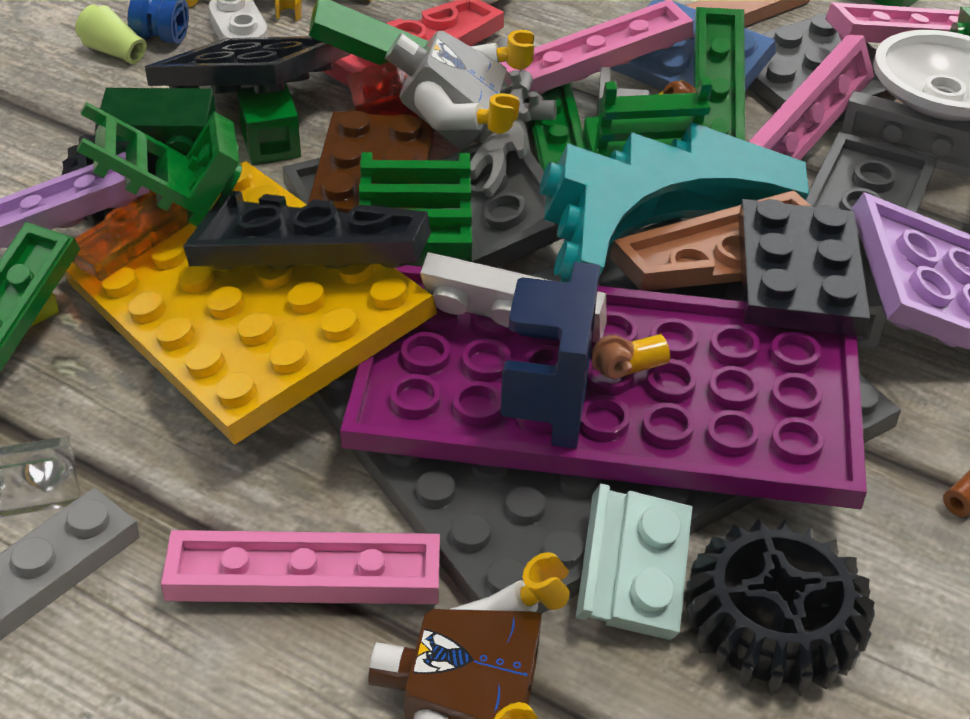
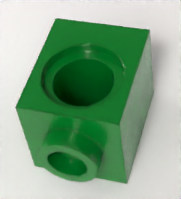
M284 82L285 89L272 93H255L253 87L237 91L241 133L251 165L301 157L298 114L286 82Z

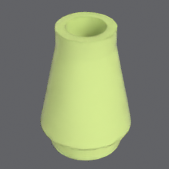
M92 4L87 6L78 16L75 32L85 47L118 57L130 64L137 63L144 56L147 48L146 41L139 37L109 6Z

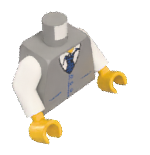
M528 30L512 31L508 35L507 47L498 48L497 43L469 46L444 31H437L423 48L400 33L389 48L384 59L407 74L399 96L402 103L457 148L463 150L473 142L486 125L490 131L503 134L511 129L513 122L518 118L519 98L511 94H500L507 69L500 62H507L510 67L519 70L529 67L534 56V34Z

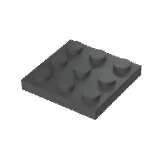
M827 13L817 14L811 18L762 33V35L775 39L776 54L754 79L748 89L775 111L786 102L842 41L839 38V33L825 20ZM866 42L874 78L861 93L895 101L896 98L885 89L875 74L873 63L877 49ZM846 110L834 123L844 120Z

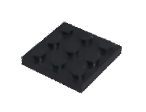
M310 36L225 38L146 65L145 71L148 86H169V88H200L199 86H210L214 93L221 94L241 90V85H253L255 93H272L285 89L284 82H299L309 79V72L331 70L334 68V61L351 54L313 39Z

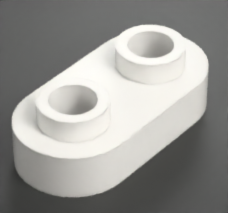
M253 0L210 1V21L219 40L225 38L268 37L267 24Z

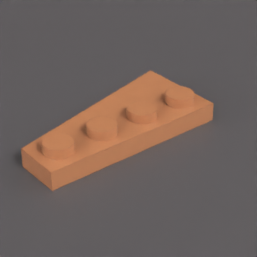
M794 190L757 200L774 199L785 204L811 206ZM741 205L613 240L610 258L635 286L642 291L742 281L738 220Z

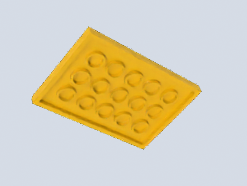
M247 161L240 164L242 165V172L233 191H241L244 202L259 203L258 199L264 194L285 196L286 204L289 207L301 208L307 206V204ZM174 202L168 211L159 209L147 217L138 218L129 223L124 230L105 241L84 248L75 257L64 274L67 282L234 445L437 314L432 294L396 268H387L381 264H351L338 269L327 268L324 265H295L279 270L271 269L267 265L239 266L230 270H217L213 266L189 267L183 246L197 227L188 223L187 209Z

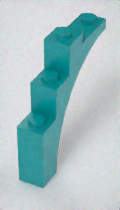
M690 122L682 139H674L670 145L631 132L622 151L614 150L610 157L567 143L558 164L551 161L548 163L540 183L539 194L546 196L544 220L559 224L557 237L564 239V243L556 258L554 275L561 277V282H569L572 277L574 262L600 265V276L605 266L607 251L613 246V240L626 236L646 225L676 218H695L739 206L742 203V199L757 201L793 190L806 200L809 195L806 162Z

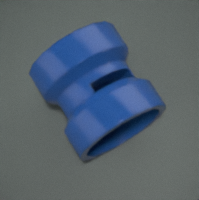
M130 0L127 15L128 26L143 39L159 36L163 42L180 44L184 40L188 29V4L186 0Z

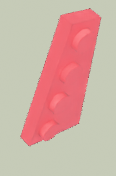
M455 0L422 11L421 20H402L399 18L386 24L427 41H430L437 31H444L465 44L473 46L504 28V12L481 0ZM353 54L334 61L333 69L322 71L375 102L402 87L407 77Z

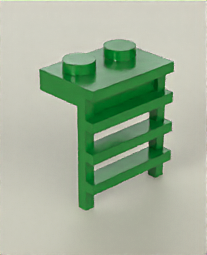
M700 77L696 93L616 96V81L605 82L600 116L585 117L583 133L587 150L610 157L614 150L622 151L631 132L670 145L674 139L681 140L690 122L704 126L705 115L710 114L711 105L709 98L713 86L711 77Z
M88 102L81 109L80 115L99 124L95 134V144L82 138L77 147V152L94 160L93 173L102 178L106 176L109 169L125 177V190L136 195L141 186L157 193L158 207L168 211L172 203H176L187 209L188 223L196 227L204 219L219 194L227 196L233 190L241 175L242 165L239 164V145L236 142L234 123L215 111L185 156ZM116 134L129 141L126 146V160L116 155ZM147 151L159 157L156 162V176L147 171Z
M362 152L360 160L359 205L390 208H460L408 209L428 212L431 234L417 263H409L407 265L423 267L428 252L472 262L470 153H459V161L373 160L372 152Z

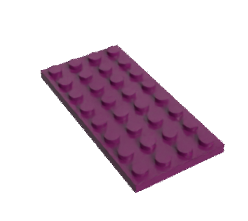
M405 265L396 268L424 289L420 274L422 267ZM598 286L599 292L606 293L607 323L602 337L617 335L629 341H635L661 334L669 346L670 362L669 364L626 375L620 379H610L594 369L590 360L577 449L552 446V425L548 422L505 417L500 412L504 363L512 360L555 365L558 362L560 341L520 336L517 332H513L509 327L498 324L490 317L469 312L455 315L444 312L437 307L436 315L358 365L340 429L341 448L860 510H862L867 494L857 336L744 324L743 301ZM592 342V349L596 342Z

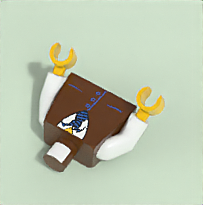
M550 552L541 553L527 563L523 571V581H517L489 597L451 609H432L424 615L416 649L376 642L369 666V685L405 691L404 719H539L529 706L539 654L542 613L536 611L539 602L550 610H558L566 606L570 591L561 580L568 576L569 570L556 554Z

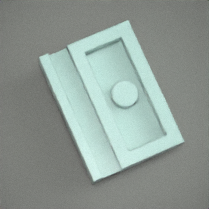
M600 483L592 496L576 618L586 620L590 617L606 621L605 625L671 641L680 633L693 506L633 491L623 494L609 490V485Z

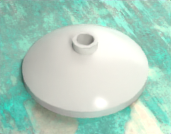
M913 30L892 35L878 46L873 63L874 71L882 85L892 96L915 111L932 118L947 121H970V36L941 30Z

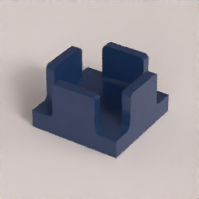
M574 262L572 277L569 282L522 277L516 283L509 316V329L517 332L520 336L560 341L558 362L555 365L512 360L504 363L500 412L505 417L550 423L552 425V446L575 449L578 446L592 351L600 265Z

